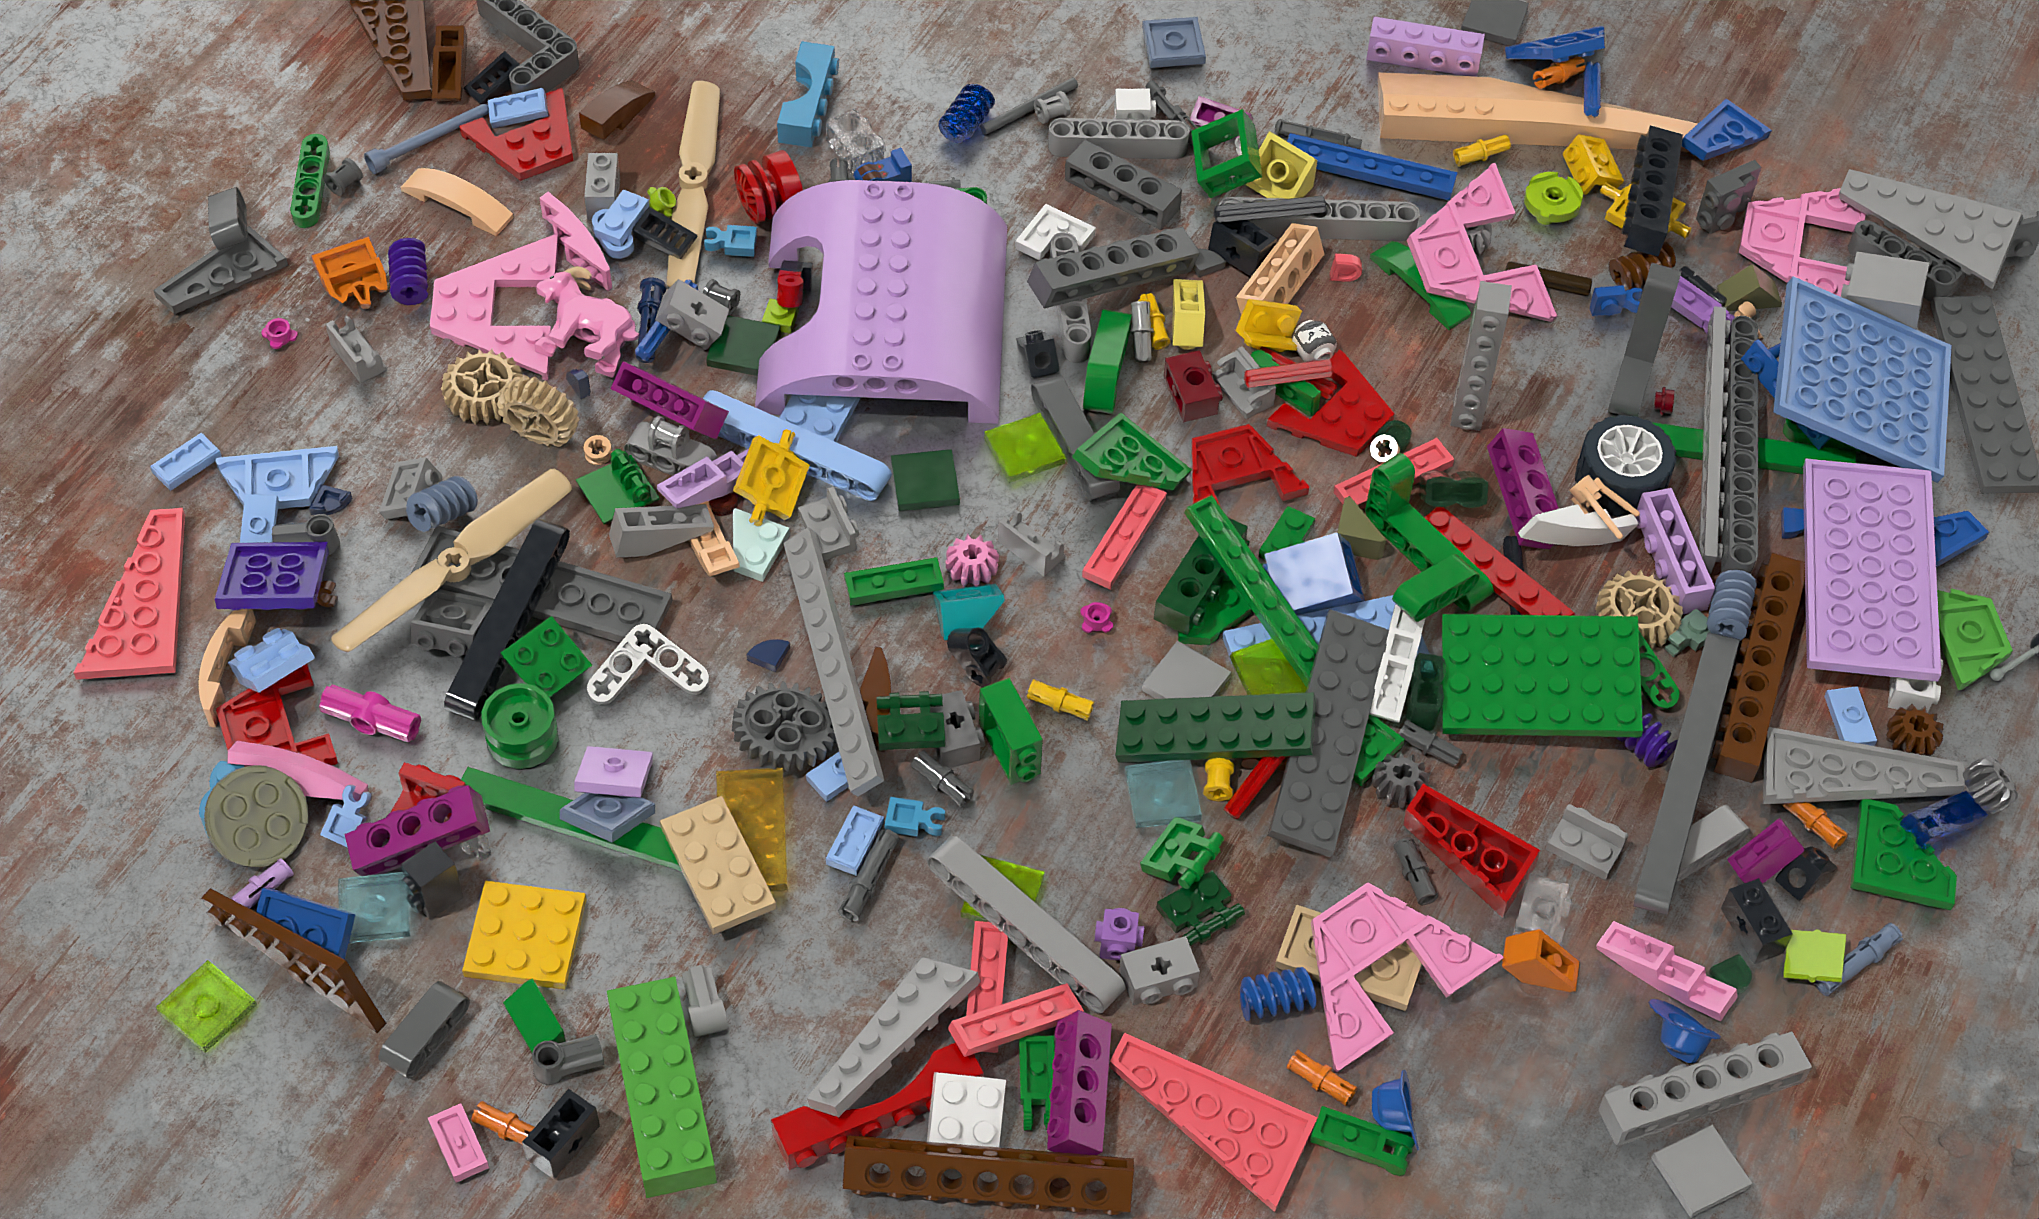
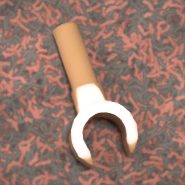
M1746 301L1738 307L1734 316L1752 318L1756 315V309L1752 303ZM1758 330V339L1762 341L1764 337Z

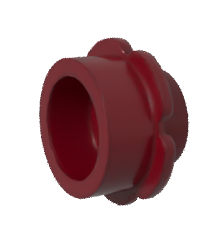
M1662 387V392L1656 391L1654 409L1660 410V416H1663V413L1672 414L1675 390Z

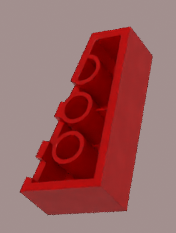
M1422 784L1406 808L1403 826L1503 918L1535 869L1540 850L1425 784Z

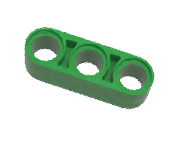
M1453 554L1402 583L1394 592L1392 600L1415 622H1419L1468 594L1478 583L1480 575L1457 554Z

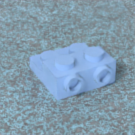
M277 628L262 637L264 641L252 647V645L238 650L234 654L236 658L229 661L228 664L241 685L259 693L315 659L308 646L298 642L293 632Z

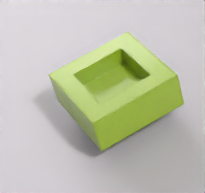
M769 298L762 322L780 325L781 332L791 334L799 307H782L777 304L776 299Z

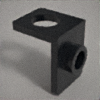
M1034 330L1025 333L1023 337L1016 338L1017 343L1025 348L1029 373L1032 378L1059 372V362L1053 337L1042 330ZM1040 352H1047L1051 357L1050 364L1043 369L1037 368L1034 363L1035 356Z
M1810 846L1804 848L1803 853L1782 868L1775 880L1797 900H1802L1822 875L1834 872L1837 866L1830 861L1823 851ZM1793 868L1803 870L1806 875V882L1802 887H1795L1789 881V873Z

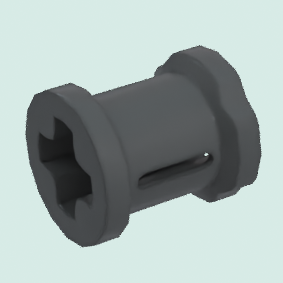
M345 158L341 162V166L333 172H327L323 176L327 187L338 196L343 195L345 188L354 181L358 182L363 178L361 169L350 158Z
M711 279L703 290V294L729 309L728 315H731L739 304L740 291L722 287L714 279Z

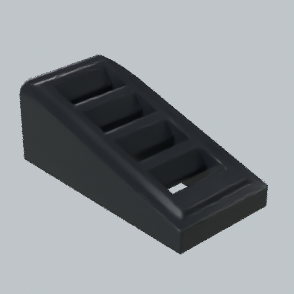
M504 51L463 89L480 105L487 104L488 100L494 99L511 89L510 72L520 64ZM489 82L493 83L490 87L487 85ZM482 88L485 92L480 94L476 90Z
M648 207L632 229L635 238L678 259H682L698 237L694 232ZM655 224L658 225L655 231L651 234L650 231L653 228V226ZM664 228L667 229L661 239L658 238ZM673 232L676 233L671 242L667 243L666 241ZM682 236L686 239L679 249L674 247Z

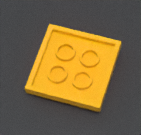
M485 881L462 969L463 976L515 984H524L533 978L539 987L565 990L587 900L586 894Z

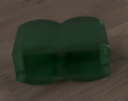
M1432 470L1420 474L1419 496L1427 504L1435 507H1447L1455 503L1469 508L1481 507L1487 504L1489 482L1480 474L1472 471H1460L1450 475L1444 471Z
M1419 653L1414 662L1408 687L1410 699L1406 710V720H1410V722L1427 731H1433L1444 700L1442 684L1446 673V664L1442 656Z

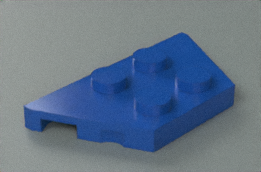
M1604 26L1505 47L1506 58L1552 59V62L1568 61L1571 55L1578 54L1579 57L1591 56L1595 54L1594 50L1605 48Z

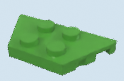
M1952 588L1949 593L1937 590L1940 645L1958 690H1963L2007 660L2013 650L1991 598L1968 595L1964 591Z

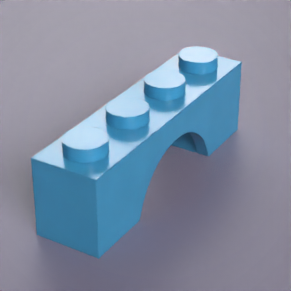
M801 41L795 61L796 81L806 86L809 91L799 99L783 102L777 121L778 143L812 148L815 136L819 137L821 133L822 120H820V117L825 116L827 112L828 100L826 96H831L832 75H837L839 58H835V46Z

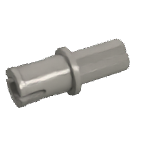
M1137 301L1131 303L1133 323L1130 334L1134 335L1135 361L1148 362L1152 358L1151 333H1154L1150 322V302Z

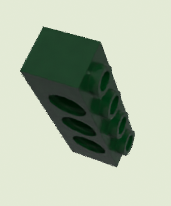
M1229 518L1245 543L1249 546V540L1246 539L1248 526ZM1198 535L1155 602L1154 620L1186 635L1190 633L1194 625L1199 626L1206 614L1205 607L1209 602L1214 603L1217 599L1223 579H1229V576L1200 535Z

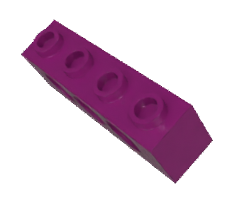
M624 361L610 388L713 439H717L729 411Z
M1502 428L1488 444L1487 449L1518 543L1521 546L1550 550L1554 544L1524 539L1518 534L1535 515L1559 509L1534 434L1532 432Z
M467 785L453 787L447 794L437 798L423 799L417 803V806L407 810L393 811L386 818L374 823L360 824L354 831L346 833L345 838L353 871L369 880L400 868L403 862L434 841L442 850L488 833L490 828L481 795ZM452 813L450 819L444 822L445 817ZM421 825L419 831L413 835L415 828ZM390 837L389 842L382 847L383 842Z
M1080 1010L1057 1021L1055 1029L1056 1045L1055 1057L1052 1062L1053 1082L1049 1096L1051 1106L1049 1123L1047 1125V1150L1062 1153L1098 1155L1103 1152L1112 1024Z

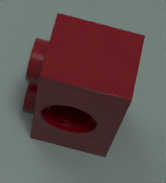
M1200 350L1165 358L1164 379L1183 423L1218 415L1219 402L1223 399L1220 385L1214 383L1211 365L1209 361H1204Z

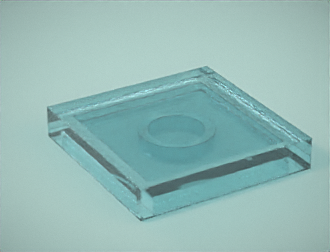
M1172 760L1125 766V777L1136 828L1167 825L1175 816L1191 822L1201 821L1202 813L1190 760Z
M403 872L338 879L339 909L356 914L349 943L410 937L409 903L406 899L409 893L401 881L405 878Z

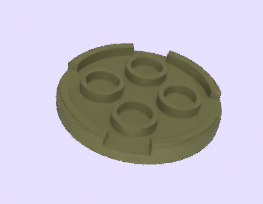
M262 765L242 767L225 775L212 789L206 802L204 813L207 835L215 849L231 862L247 867L270 866L275 864L278 859L284 860L297 849L296 847L303 837L309 818L306 798L299 785L283 772Z

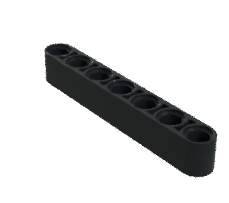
M537 519L533 523L446 694L444 701L445 710L475 721L481 717V711L486 700L493 694L508 664L500 653L521 638L567 547L570 537V530L568 528L542 519Z

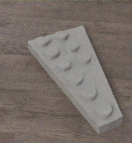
M1849 169L1839 191V199L1866 215L1872 214L1881 219L1888 228L1892 230L1898 229L1906 234L1907 239L1944 261H1952L1960 266L1961 271L1969 276L1974 274L1984 280V284L1991 289L1995 285L2022 216V212Z
M1769 727L1764 745L1763 804L1962 795L1965 787V780L1963 778V772L1965 771L1964 763Z

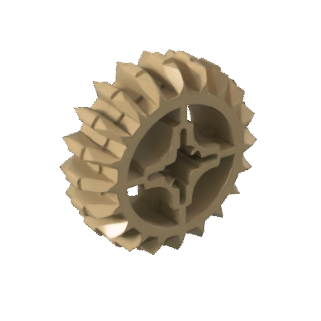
M479 348L477 354L471 355L467 351L466 358L456 357L455 364H448L447 373L443 374L441 390L445 404L451 409L454 416L460 415L463 422L470 418L475 425L479 420H484L488 425L490 419L494 418L500 422L501 416L496 405L501 394L500 392L515 376L522 377V370L519 365H516L513 357L507 358L504 352L496 355L493 349H491L488 353H483Z
M526 375L522 377L515 376L501 390L496 404L499 408L498 413L503 417L502 421L511 426L510 430L519 433L520 437H525L537 444H545L547 447L552 445L561 447L576 432L575 430L580 419L577 416L579 411L573 407L574 402L568 400L566 393L559 392L556 386H550L546 380L541 382L535 376L531 379Z
M1628 570L1624 577L1616 574L1612 581L1608 580L1598 594V602L1595 607L1598 616H1638L1639 631L1651 649L1654 648L1655 644L1662 647L1669 636L1679 629L1683 614V607L1679 605L1680 596L1671 594V587H1666V579L1658 581L1655 579L1654 573L1649 577L1644 576L1642 570L1637 575H1633Z

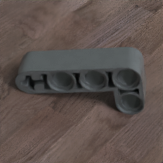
M1863 220L1858 222L1848 244V251L1854 257H1856V252L1929 262L1923 298L1930 302L1933 297H1951L1966 277V273L1961 271V267L1952 261L1938 260L1872 221Z

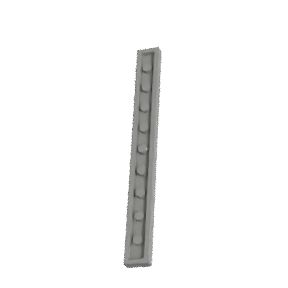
M1717 306L1713 308L1707 332L1699 552L1709 574H1711L1715 562L1721 561L1723 544L1718 543V536L1722 535L1724 519L1719 517V511L1723 509L1725 498L1724 492H1720V485H1723L1725 479V467H1721V460H1724L1726 442L1721 440L1722 435H1725L1727 427V417H1722V412L1726 410L1728 393L1723 392V386L1727 385L1729 369L1724 368V362H1727L1730 345L1725 344V338H1728L1730 332V320H1726V308Z
M808 527L785 541L784 547L851 793L858 797L885 780L816 532Z

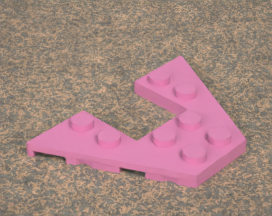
M1492 163L1486 171L1471 181L1463 191L1455 195L1440 211L1432 215L1424 225L1416 229L1407 239V243L1428 293L1475 304L1480 281L1512 285L1509 312L1553 322L1557 314L1537 265L1483 275L1465 228L1509 220L1515 215L1514 208L1495 163Z
M1840 188L1833 189L1831 192L1801 194L1800 198L1784 200L1783 197L1770 201L1748 202L1739 253L1786 283L1794 276L1841 297L1843 284L1849 285L1850 281L1845 280L1847 267L1799 257L1804 223L1853 232L1856 224L1865 220L1866 214L1839 199Z
M558 234L436 279L434 281L430 319L431 334L443 339H451L455 344L462 347L469 345L478 350L480 348L483 353H488L491 349H493L496 355L504 352L507 358L513 357L516 365H519L520 368L542 375L543 380H548L550 356L535 352V343L551 332V326H492L496 287H537L539 282L557 272Z
M1366 883L1311 921L1334 1072L1338 1073L1394 1033L1354 978L1361 971L1406 942L1447 998L1500 962L1504 957L1499 953L1495 954L1474 943L1468 936L1452 931L1449 926L1433 917L1425 916L1406 906L1407 903L1398 898L1384 894L1381 889L1370 883Z

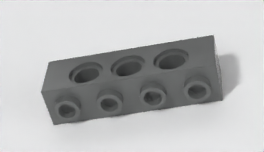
M1084 140L1066 160L1065 181L1159 230H1162L1180 210L1182 189L1087 140Z

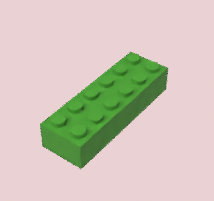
M676 977L607 990L646 1198L717 1183L715 1165Z

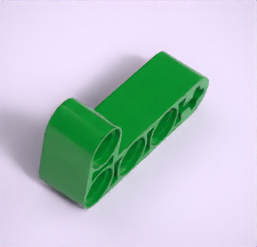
M1102 310L1087 367L1083 399L1084 410L1113 414L1118 379L1130 337L1132 314Z

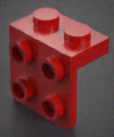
M404 762L398 772L403 791L391 812L407 810L417 806V803L423 799L437 798L447 794L453 787L466 786V784L454 775L444 776L433 772L424 765L418 764L414 766ZM452 813L445 817L444 822L450 819ZM421 825L415 828L413 835L419 831Z

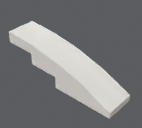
M1576 504L1535 515L1518 534L1521 538L1548 544L1568 546L1602 545L1622 541L1639 523L1633 514L1614 519L1610 517L1623 535L1622 539H1618L1596 511L1584 514L1580 506Z
M1396 604L1388 629L1387 646L1382 656L1369 715L1399 723L1425 619L1415 622Z

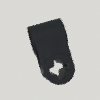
M958 628L950 632L947 640L948 649L965 670L968 678L980 687L990 685L992 682L991 677L996 671L1006 666L1007 658L996 647L987 632L982 628Z

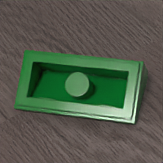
M533 978L526 981L503 1002L504 1007L531 1053L537 1044L543 1041H554L558 1044L566 1042L561 1025Z

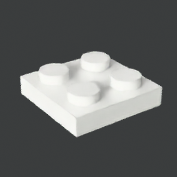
M934 1072L927 1142L999 1147L1006 1080Z

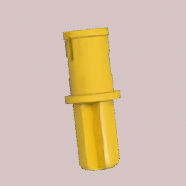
M1507 135L1486 141L1477 139L1476 143L1453 150L1455 163L1460 167L1478 160L1487 161L1488 156L1509 150L1511 148L1510 139Z
M1152 293L1142 294L1138 301L1150 302L1151 328L1154 329V333H1151V346L1155 350L1164 349L1171 342L1164 326L1165 316L1160 313L1155 296Z

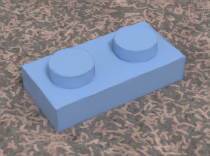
M622 190L594 228L595 237L621 247L631 234L633 227L648 207H650L649 199Z

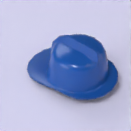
M1650 999L1648 1002L1650 1007L1663 1018L1661 1042L1671 1055L1689 1064L1695 1063L1699 1056L1705 1052L1711 1039L1721 1038L1719 1034L1707 1029L1688 1013L1670 1003L1658 999Z
M1402 1070L1400 1079L1385 1082L1373 1089L1372 1113L1379 1126L1386 1130L1411 1132L1418 1151L1419 1145L1412 1120L1410 1083L1406 1070Z

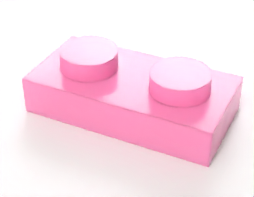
M461 1103L428 1117L431 1129L455 1183L489 1168Z

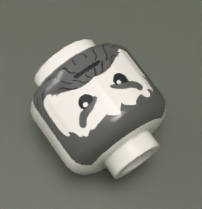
M1307 320L1301 323L1296 328L1292 339L1297 345V352L1304 362L1330 359L1337 347L1335 337L1322 321Z

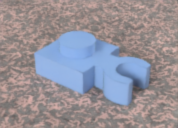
M347 785L343 790V806L333 804L320 834L347 847L345 834L354 831L357 826L366 822L367 817L359 814V812L371 800V793L363 792L361 799L358 802L355 801L353 792L356 786Z

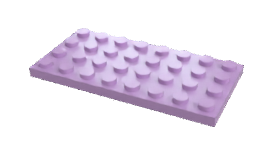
M1805 459L1803 465L1807 668L1939 681L1941 676L1931 471Z

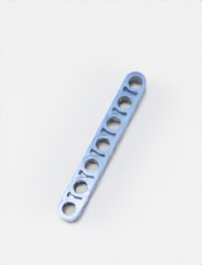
M709 390L703 397V399L729 411L718 434L719 437L749 449L752 439L758 435L772 443H779L783 430H791V433H795V437L790 450L799 459L810 465L807 475L868 501L876 500L892 476L891 470L884 463L718 391Z

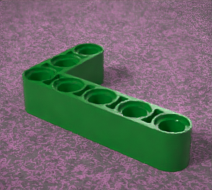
M1398 453L1373 470L1365 508L1366 516L1380 533L1421 572L1453 554H1457L1480 575L1478 583L1468 594L1454 601L1459 608L1469 611L1492 595L1493 585L1490 579L1409 504L1415 468L1406 455Z

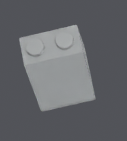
M1856 252L1854 263H1848L1845 280L1850 281L1849 285L1843 284L1841 297L1917 330L1929 262Z

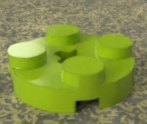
M1553 171L1533 176L1525 190L1524 204L1526 208L1543 225H1549L1552 222H1565L1577 217L1581 208L1583 191L1576 180L1569 176L1567 179L1558 177L1559 173ZM1552 194L1553 197L1559 198L1557 200L1550 199L1548 196Z

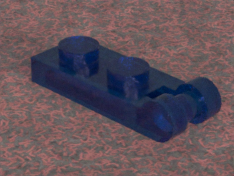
M1964 791L1908 814L1902 819L1900 825L1906 832L1911 831L1916 837L1915 842L1924 850L1939 840L1981 824L1988 814L1982 810L1981 806L1975 802L1967 791Z

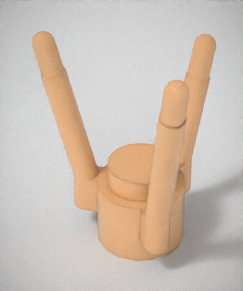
M1587 475L1569 490L1574 496L1571 500L1575 505L1578 504L1584 514L1588 513L1586 507L1592 506L1618 539H1622V533L1597 502L1602 497L1599 490L1634 516H1639L1640 512L1606 487L1599 478L1593 481Z

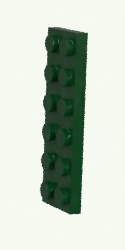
M1310 692L1121 700L1115 756L1118 762L1312 755L1316 709L1315 694Z

